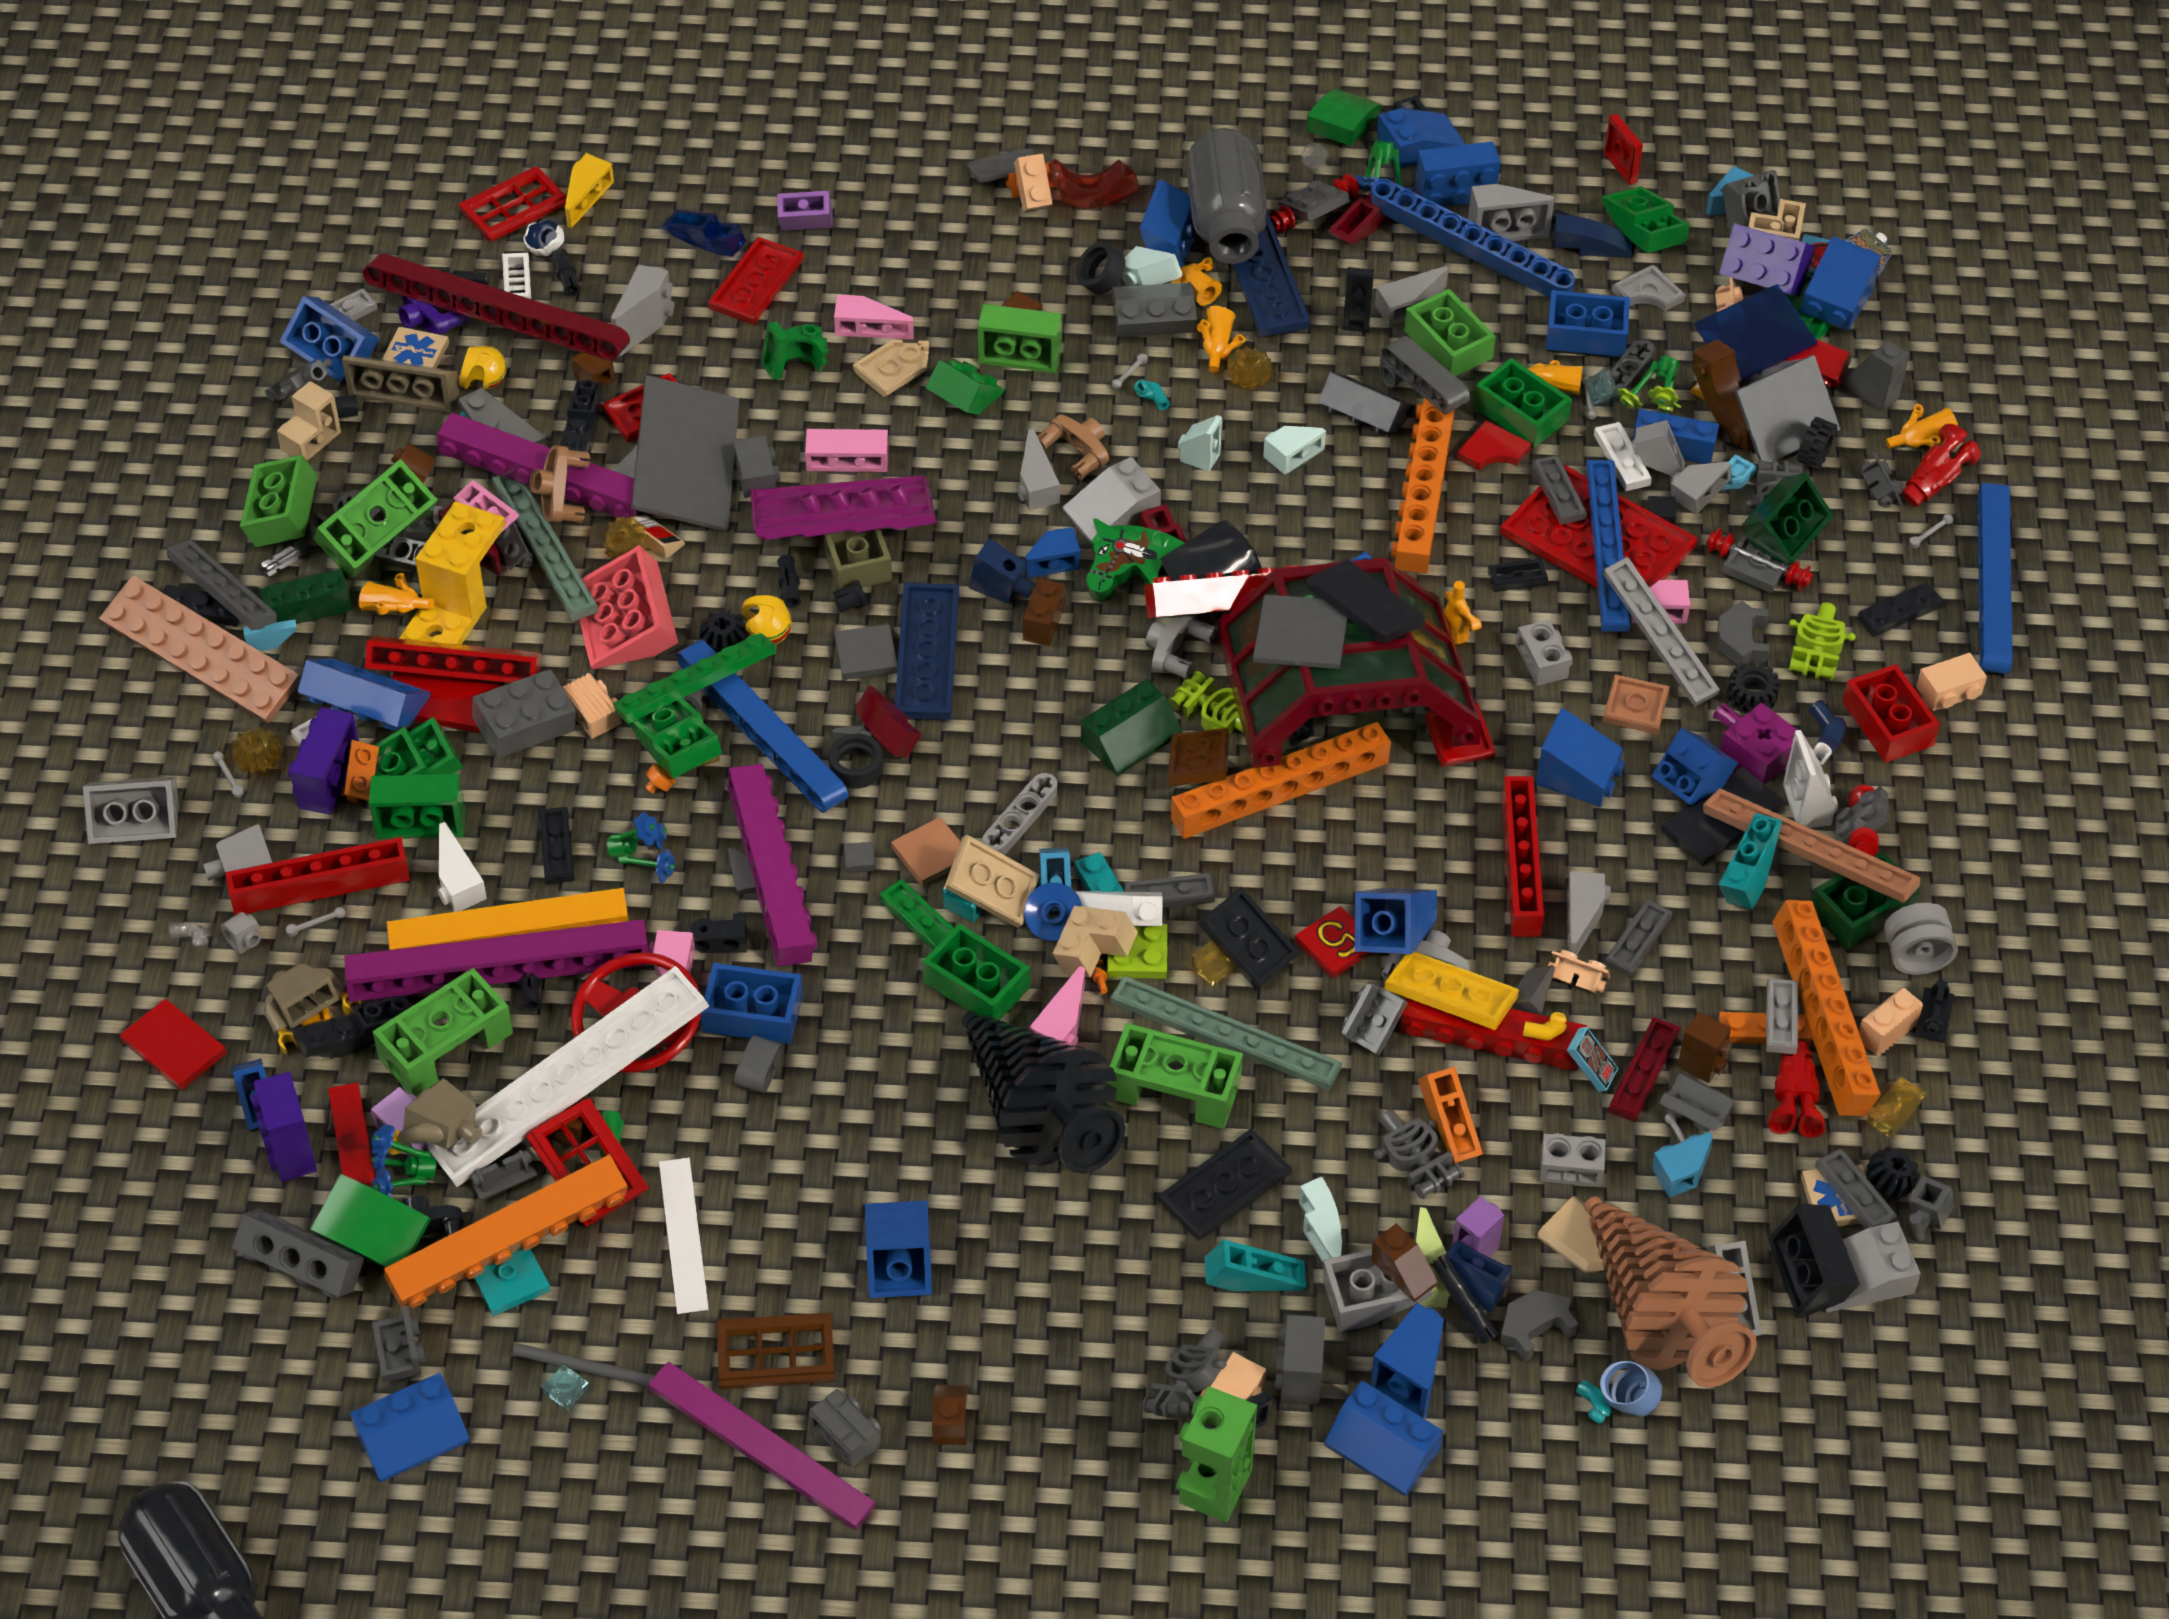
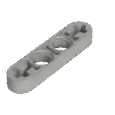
M1048 773L1036 775L982 837V843L1006 855L1055 799L1057 795L1056 778ZM1031 802L1036 807L1032 810H1024L1021 808V805ZM1009 821H1015L1019 823V827L1008 829L1004 824Z

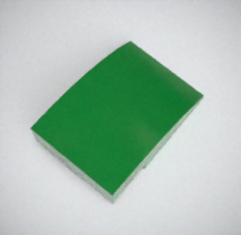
M1339 89L1331 90L1316 103L1307 115L1306 131L1353 146L1358 137L1362 138L1382 109V104Z
M1639 186L1602 196L1601 201L1614 223L1634 244L1645 252L1650 253L1687 243L1690 224L1673 214L1674 204L1648 189Z
M683 698L629 723L650 755L673 779L722 754L718 736L703 723L701 714Z
M434 717L410 732L403 727L374 745L379 747L375 776L454 774L464 768L445 731Z
M340 1174L310 1230L320 1237L386 1268L413 1254L431 1218L369 1186Z

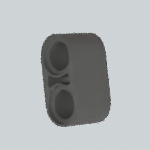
M753 1035L738 1064L734 1078L735 1085L765 1093L780 1064L783 1054V1043Z

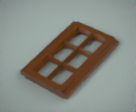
M831 1312L717 1320L719 1389L835 1382ZM821 1330L820 1345L796 1346L795 1332ZM788 1332L789 1347L762 1348V1334ZM755 1335V1349L729 1350V1336ZM822 1351V1365L796 1367L797 1352ZM789 1353V1367L763 1369L762 1355ZM756 1356V1370L730 1371V1357Z

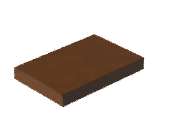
M1228 728L1172 734L1168 769L1169 786L1227 780L1230 738Z

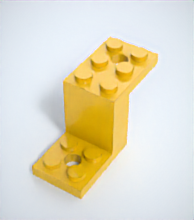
M457 501L453 503L415 558L422 598L433 599L434 607L432 610L419 609L399 639L462 645L487 608L480 562L505 527V517ZM464 530H473V532H469L467 534L461 533ZM432 632L442 633L441 635H436L434 637L429 636V634Z

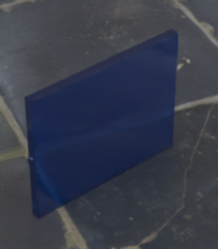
M1778 284L1694 323V327L1706 344L1718 339L1735 350L1736 363L1742 380L1818 344V341L1800 317V313L1795 310Z

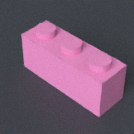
M807 429L805 448L806 471L887 472L888 430Z

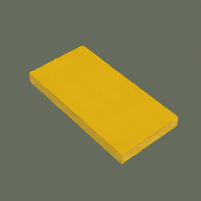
M1415 951L1413 954L1404 955L1386 980L1384 988L1395 994L1493 1030L1497 1029L1518 998L1519 989Z

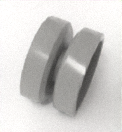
M1915 903L1897 910L1886 920L1884 931L1896 969L1902 973L1912 975L1928 974L1942 969L1954 960L1958 947L1945 908L1939 904Z

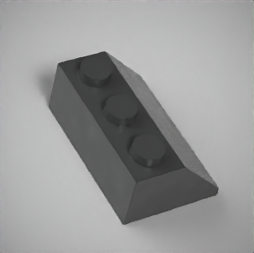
M1190 282L1112 287L1117 337L1195 332L1197 315L1195 296Z

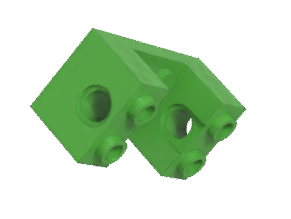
M400 459L322 523L316 530L314 540L342 571L352 579L372 563L374 555L408 526L415 527L433 512L438 499ZM373 509L382 510L385 514V519L381 522L372 520L370 511Z
M474 968L373 1031L379 1060L409 1094L411 1093L415 1096L439 1082L434 1061L475 1034L478 1035L479 1040L488 1049L513 1034L508 1005ZM440 1018L449 1020V1022L443 1026H436L433 1024L437 1019Z
M1126 1023L1110 1067L1114 1068L1117 1081H1109L1108 1084L1117 1089L1115 1101L1134 1106L1138 1104L1142 1087L1196 1101L1195 1122L1225 1129L1241 1083L1243 1053ZM1176 1061L1183 1064V1067L1174 1070L1167 1065Z
M1208 1386L1204 1396L1196 1398L1191 1413L1194 1416L1190 1423H1184L1179 1434L1178 1441L1182 1442V1456L1189 1458V1463L1192 1465L1188 1472L1182 1471L1176 1489L1180 1490L1179 1504L1228 1522L1253 1467L1257 1404ZM1211 1424L1215 1425L1216 1428L1209 1429L1204 1426ZM1203 1473H1211V1474H1213L1214 1476H1212V1477H1204V1476H1202L1201 1474H1203Z

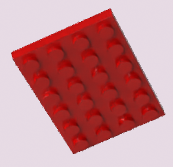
M1563 464L1587 512L1586 519L1560 525L1540 485L1500 526V534L1597 588L1587 477ZM1617 494L1624 558L1628 557L1650 588L1659 580L1667 579L1697 546L1698 538Z

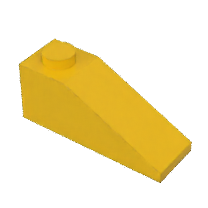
M586 153L574 164L565 205L567 227L572 228L614 183L612 163Z

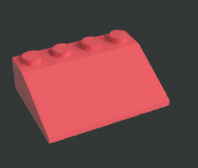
M640 545L582 578L598 607V613L579 619L590 667L597 669L654 657L678 644L658 562Z

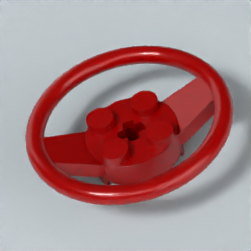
M648 952L619 956L598 967L586 978L579 988L571 1010L573 1036L575 1038L585 1031L583 1027L585 1003L603 1018L641 991L638 988L632 987L624 993L601 982L602 979L618 969L631 965L647 964L669 971L676 966L700 993L699 988L692 975L681 964L669 957ZM701 1013L654 1046L656 1049L667 1047L665 1050L645 1059L634 1060L619 1072H643L659 1067L673 1059L682 1050H685L695 1035Z

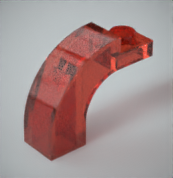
M1057 159L1048 164L1051 174L1050 180L1059 189L1062 201L1076 207L1097 208L1110 206L1125 200L1140 189L1135 171L1119 159L1104 171L1092 175L1075 173Z

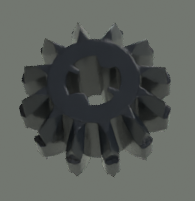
M721 609L717 614L709 612L708 618L702 619L699 631L700 639L704 640L716 653L721 652L728 646L744 641L747 634L741 615H734L732 609L727 613H723Z
M1889 1146L1875 1152L1865 1170V1173L1868 1175V1181L1875 1185L1877 1191L1883 1192L1885 1198L1892 1195L1896 1200L1903 1196L1907 1197L1908 1194L1912 1193L1921 1174L1917 1170L1918 1163L1910 1160L1911 1154L1904 1155L1900 1148L1894 1151Z

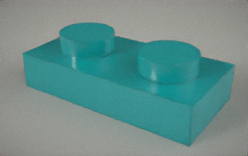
M1101 852L1074 861V869L1087 891L1124 892Z

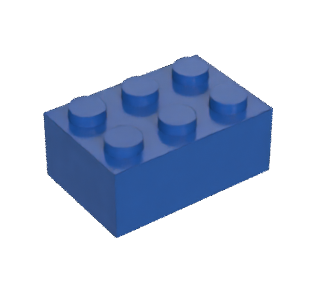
M1493 141L1418 150L1415 180L1416 193L1440 206L1470 203L1472 186L1498 184L1500 160Z
M1551 290L1546 350L1622 357L1626 351L1630 297Z
M713 963L704 995L709 1007L701 1012L703 1032L750 1039L755 1035L776 1042L791 1044L803 999L802 975Z

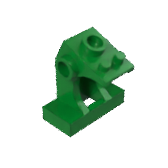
M777 321L767 323L761 364L772 380L783 377L785 363L792 358H798L805 363L811 362L819 373L822 371V365H827V358H824V355L829 354V348H827V338L822 336L821 327L806 324L783 330Z

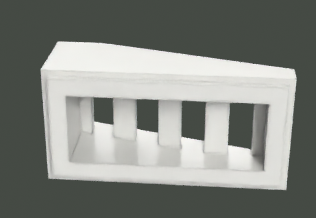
M528 253L502 254L504 291L525 290V293L513 294L531 299ZM509 268H524V270L509 271ZM518 275H524V276H525V277H519V278H509V276H518ZM509 283H525V285L510 286Z

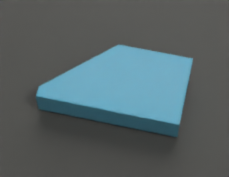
M1735 454L1728 461L1731 464V480L1721 490L1742 488L1757 473L1758 467Z
M296 620L276 622L258 630L251 631L248 627H243L246 643L259 651L277 649L297 630Z

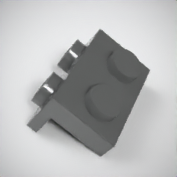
M1368 982L1359 991L1356 998L1357 1004L1353 1011L1345 1017L1341 1035L1380 1055L1408 1001L1379 985Z
M1681 1073L1677 1076L1672 1089L1664 1092L1659 1104L1667 1107V1113L1678 1118L1685 1116L1693 1120V1125L1698 1129L1710 1132V1130L1715 1131L1723 1127L1734 1099Z
M408 1305L401 1307L403 1316L372 1322L383 1383L421 1374L419 1362L425 1361L422 1342L415 1343L414 1335L420 1334L417 1316H410Z

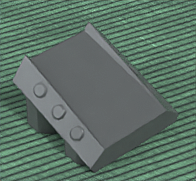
M1775 170L1727 183L1720 190L1723 193L1727 217L1725 225L1731 231L1734 223L1749 227L1751 212L1777 216L1780 194Z

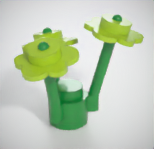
M1661 356L1659 362L1653 361L1648 372L1631 393L1625 388H1618L1617 393L1621 396L1620 401L1630 409L1633 407L1635 409L1642 408L1643 404L1636 395L1650 377L1656 373L1655 378L1664 383V386H1655L1654 389L1648 391V396L1652 398L1651 403L1657 404V409L1663 411V413H1672L1673 409L1681 408L1682 405L1675 403L1679 400V397L1675 395V390L1673 389L1678 375L1677 372L1681 365L1680 362L1669 356Z

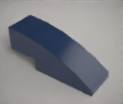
M1556 214L1554 226L1555 247L1579 248V256L1631 258V240L1621 230L1588 218Z

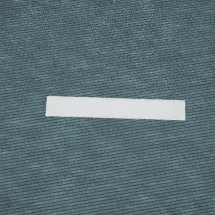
M690 1157L659 1161L677 1314L709 1310Z

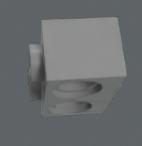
M1545 620L1518 627L1516 647L1536 686L1567 679L1569 668L1573 663L1572 656L1569 650H1565L1558 629H1554L1551 621Z
M1560 1133L1544 1134L1541 1147L1539 1181L1601 1187L1605 1169L1606 1139H1596L1592 1136H1565Z

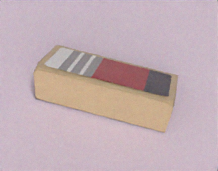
M648 515L626 519L627 533L665 560L685 545L683 540Z

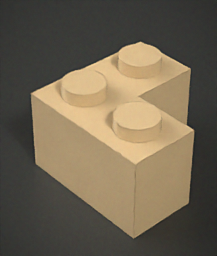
M1780 199L1777 216L1751 212L1749 228L1799 241L1806 203Z
M311 381L291 396L295 416L277 430L280 449L293 457L303 455L307 461L341 433L334 395Z
M1074 906L1052 954L1065 974L1073 975L1081 966L1085 968V977L1091 978L1101 953L1127 957L1138 932L1126 912Z

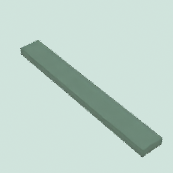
M501 475L492 477L493 485L503 502L519 514V517L514 521L519 526L523 537L571 620L575 621L598 613L596 602L551 525L544 518L543 512L528 486Z
M1126 976L1122 977L1111 996V1004L1218 1047L1243 1053V1057L1326 1090L1331 1089L1342 1068V1062Z

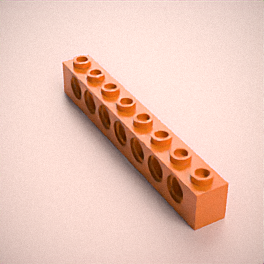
M1425 398L1423 399V404H1417L1415 420L1420 421L1419 423H1414L1412 439H1416V443H1410L1408 458L1413 459V461L1407 462L1405 478H1409V482H1403L1401 497L1406 498L1405 502L1400 501L1398 517L1402 518V522L1396 521L1394 537L1399 538V540L1392 543L1391 558H1396L1395 568L1398 570L1427 574L1455 410L1448 414H1443Z
M1375 722L1282 756L1281 765L1252 767L1228 776L1227 780L1214 781L1173 796L1171 800V820L1182 838L1186 839L1389 763L1391 741L1379 723Z
M1786 900L1772 923L1792 981H1798V999L1803 1013L1806 1014L1812 1039L1838 1115L1866 1116L1881 1094L1813 901Z

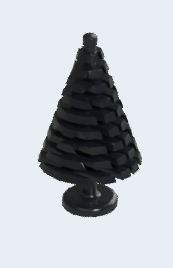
M974 1011L964 1014L962 1024L969 1030L966 1031L967 1038L972 1046L980 1077H983V1085L987 1087L986 1094L991 1099L989 1103L994 1109L992 1112L996 1118L1004 1146L1018 1148L1010 1150L1012 1157L1021 1163L1039 1166L1061 1159V1162L1072 1172L1085 1174L1098 1170L1116 1155L1124 1141L1126 1127L1123 1118L1112 1109V1106L1105 1103L1115 1102L1117 1089L1110 1084L1101 1085L1102 1082L1117 1081L1114 1068L1107 1064L1098 1063V1061L1109 1060L1098 1052L1076 1045L1065 1044L1068 1042L1033 1032L1029 1029L1020 1028L1017 1025L996 1020L989 1016H979Z

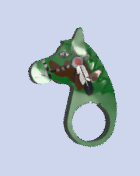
M1094 518V529L1097 534L1091 540V547L1095 552V560L1086 578L1090 596L1100 602L1107 601L1113 596L1116 585L1124 584L1136 575L1141 577L1145 584L1153 583V578L1163 577L1165 568L1160 558L1185 543L1161 531L1133 525L1109 526Z

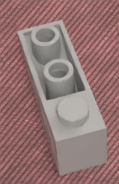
M1444 266L1376 287L1375 307L1387 325L1390 326L1405 321L1407 308L1442 292L1447 287L1449 268Z

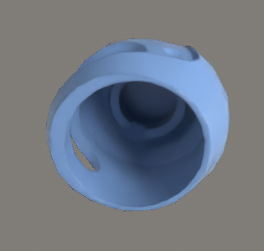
M1620 1361L1611 1364L1602 1374L1600 1381L1602 1395L1613 1408L1640 1418L1650 1414L1659 1405L1662 1398L1661 1381L1647 1366L1630 1361ZM1627 1368L1628 1370L1621 1373L1614 1381L1610 1395L1609 1382L1611 1377L1618 1370Z

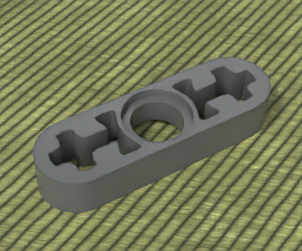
M1637 340L1632 343L1606 376L1604 390L1607 395L1620 398L1621 396L1617 393L1618 388H1625L1629 391L1653 361L1655 347L1651 342ZM1632 366L1636 370L1629 372L1624 370L1623 367Z

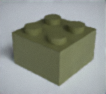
M880 529L863 532L846 530L824 534L825 555L838 590L853 585L852 582L856 580L860 582L862 588L892 581L891 557Z

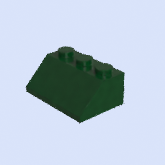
M1805 472L1783 477L1740 527L1755 549L1789 566L1795 562L1834 515Z
M340 567L258 587L261 600L276 612L277 622L296 620V624L352 611L348 588Z
M1147 678L1081 720V743L1116 776L1171 742L1172 734L1183 732L1165 695Z

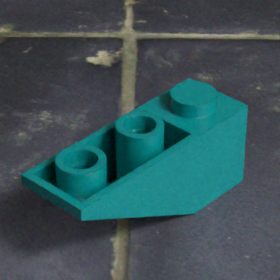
M1758 813L1754 814L1719 882L1727 903L1751 910L1754 909L1767 882L1782 826L1781 819Z

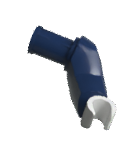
M1818 700L1809 707L1808 712L1822 727L1821 736L1813 751L1823 765L1839 747L1847 726L1842 717H1835L1825 705V702Z

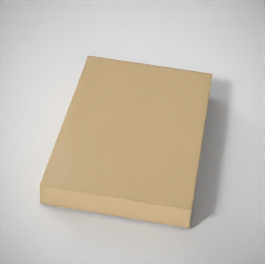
M966 835L962 837L944 888L1019 928L1025 920V903L1029 895L1036 889L1040 875L973 837Z

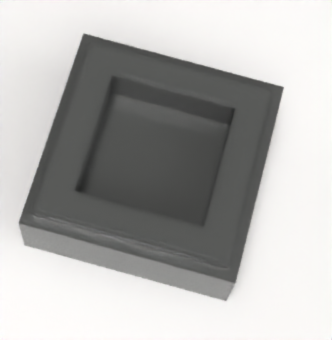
M873 842L844 844L846 873L875 871Z

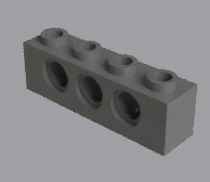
M261 1209L243 1213L232 1246L233 1249L242 1252L244 1258L268 1264L270 1270L294 1276L296 1282L320 1288L324 1295L332 1298H339L354 1292L364 1260L363 1256ZM269 1238L271 1239V1241H272V1243H273V1249L271 1248V1246H270V1244H269ZM295 1250L299 1254V1260L296 1258ZM322 1262L326 1267V1273L322 1269Z

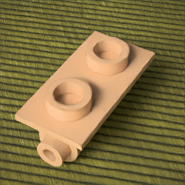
M1730 277V285H1721L1715 292L1717 324L1723 330L1736 325L1738 331L1742 332L1741 321L1745 320V316L1740 302L1743 301L1741 287H1736L1733 278Z
M1552 950V957L1555 963L1549 962L1548 966L1553 965L1555 967L1553 979L1571 985L1575 974L1579 976L1576 987L1594 994L1597 991L1603 993L1606 982L1602 981V978L1610 979L1609 970L1605 969L1606 966L1594 960H1589L1586 963L1578 960V956L1572 952L1561 950L1559 953Z

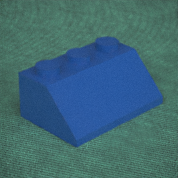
M1158 180L1139 229L1146 248L1175 254L1180 267L1184 266L1186 258L1190 254L1191 244L1196 238L1190 196L1164 180Z
M303 296L279 342L309 362L317 359L324 362L326 358L331 359L332 365L325 367L328 375L343 383L346 381L342 363L343 356L370 357L379 337L321 298Z
M1639 409L1633 439H1635L1637 427L1667 420L1684 460L1702 464L1711 463L1719 423Z
M440 1372L350 1413L355 1433L379 1482H383L470 1442L454 1399Z
M1361 1381L1343 1404L1324 1442V1446L1406 1496L1441 1450L1443 1430L1366 1382Z

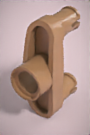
M1059 414L1049 422V426L1037 435L1044 451L1059 438H1064L1085 455L1078 463L1071 467L1073 475L1081 481L1097 467L1101 468L1109 461L1108 453L1099 441L1105 436L1104 430L1091 417L1080 424L1065 415Z
M555 445L547 455L544 470L535 469L532 472L529 481L530 490L534 494H541L542 512L546 521L555 523L561 521L583 522L584 516L575 515V513H585L584 507L564 504L567 466L586 469L589 466V461H581L580 459H590V454L587 451L569 450L566 446Z

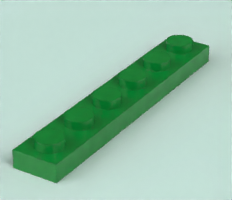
M761 632L751 635L746 640L733 646H728L721 652L708 658L700 659L697 663L685 669L677 670L660 681L652 682L635 693L625 695L622 699L613 703L615 712L627 724L634 722L775 654L774 643Z

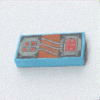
M1587 1027L1579 1028L1567 1051L1598 1091H1607L1619 1068Z

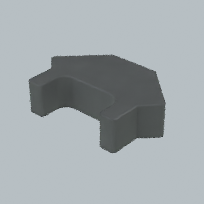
M1740 601L1719 616L1717 649L1739 667L1742 663L1767 662L1769 645L1753 641L1752 627H1766L1768 609L1751 608L1744 601Z
M1533 1290L1508 1303L1500 1345L1514 1348L1522 1360L1526 1362L1533 1358L1535 1346L1530 1340L1552 1328H1559L1567 1338L1574 1337L1577 1333L1578 1322L1569 1312L1571 1299L1561 1295Z

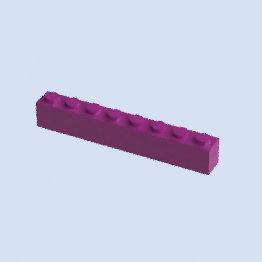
M455 413L450 414L437 433L438 453L529 485L530 476L535 469L544 470L546 458L551 449ZM590 462L586 469L567 466L565 499L625 521L631 517L641 516L643 511L631 509L634 478Z
M763 764L729 768L727 788L745 853L752 871L756 893L776 965L778 967L812 962L813 950L817 949V937L815 932H810V912L808 909H804L802 904L804 903V892L802 886H797L796 883L798 880L797 867L795 863L791 864L790 842L785 841L783 837L785 835V826L783 819H778L777 816L779 812L777 797H772L771 776L766 775Z

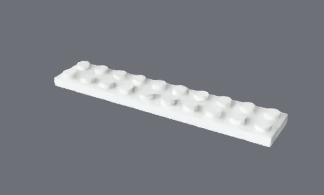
M675 966L477 1107L475 1125L482 1129V1134L475 1144H470L461 1138L450 1148L444 1149L432 1143H427L425 1146L455 1186H460L471 1178L470 1175L475 1174L476 1169L481 1170L523 1141L532 1130L562 1113L709 1007L708 1003Z

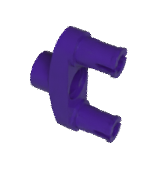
M401 295L404 306L399 308L398 313L405 328L411 329L419 325L428 333L443 335L448 333L449 329L468 322V316L453 311L444 314L438 313L431 304Z

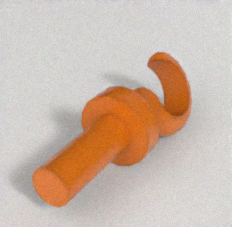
M1099 959L1097 964L1102 965L1103 961ZM1095 967L1092 975L1093 981L1098 983L1101 994H1106L1108 992L1105 983L1108 978L1107 973L1100 967Z

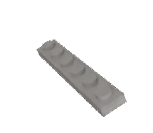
M1626 557L1604 569L1603 575L1694 707L1716 696L1720 689L1630 559Z

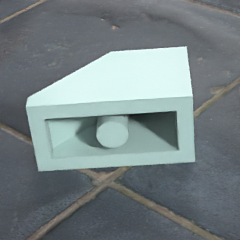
M1136 246L1125 257V270L1122 279L1126 286L1154 285L1178 279L1183 274L1175 254Z
M1217 415L1192 425L1187 434H1183L1180 437L1178 443L1180 462L1210 472L1221 454V416Z
M1283 426L1264 438L1263 457L1286 475L1325 449L1326 430L1315 427Z

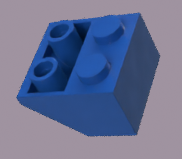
M1680 728L1651 777L1688 804L1694 805L1716 792L1719 788H1723L1738 762L1702 736Z

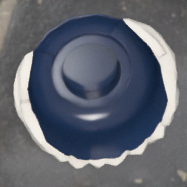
M543 220L539 223L534 222L528 225L524 235V242L527 248L536 256H550L563 244L564 232L555 221Z

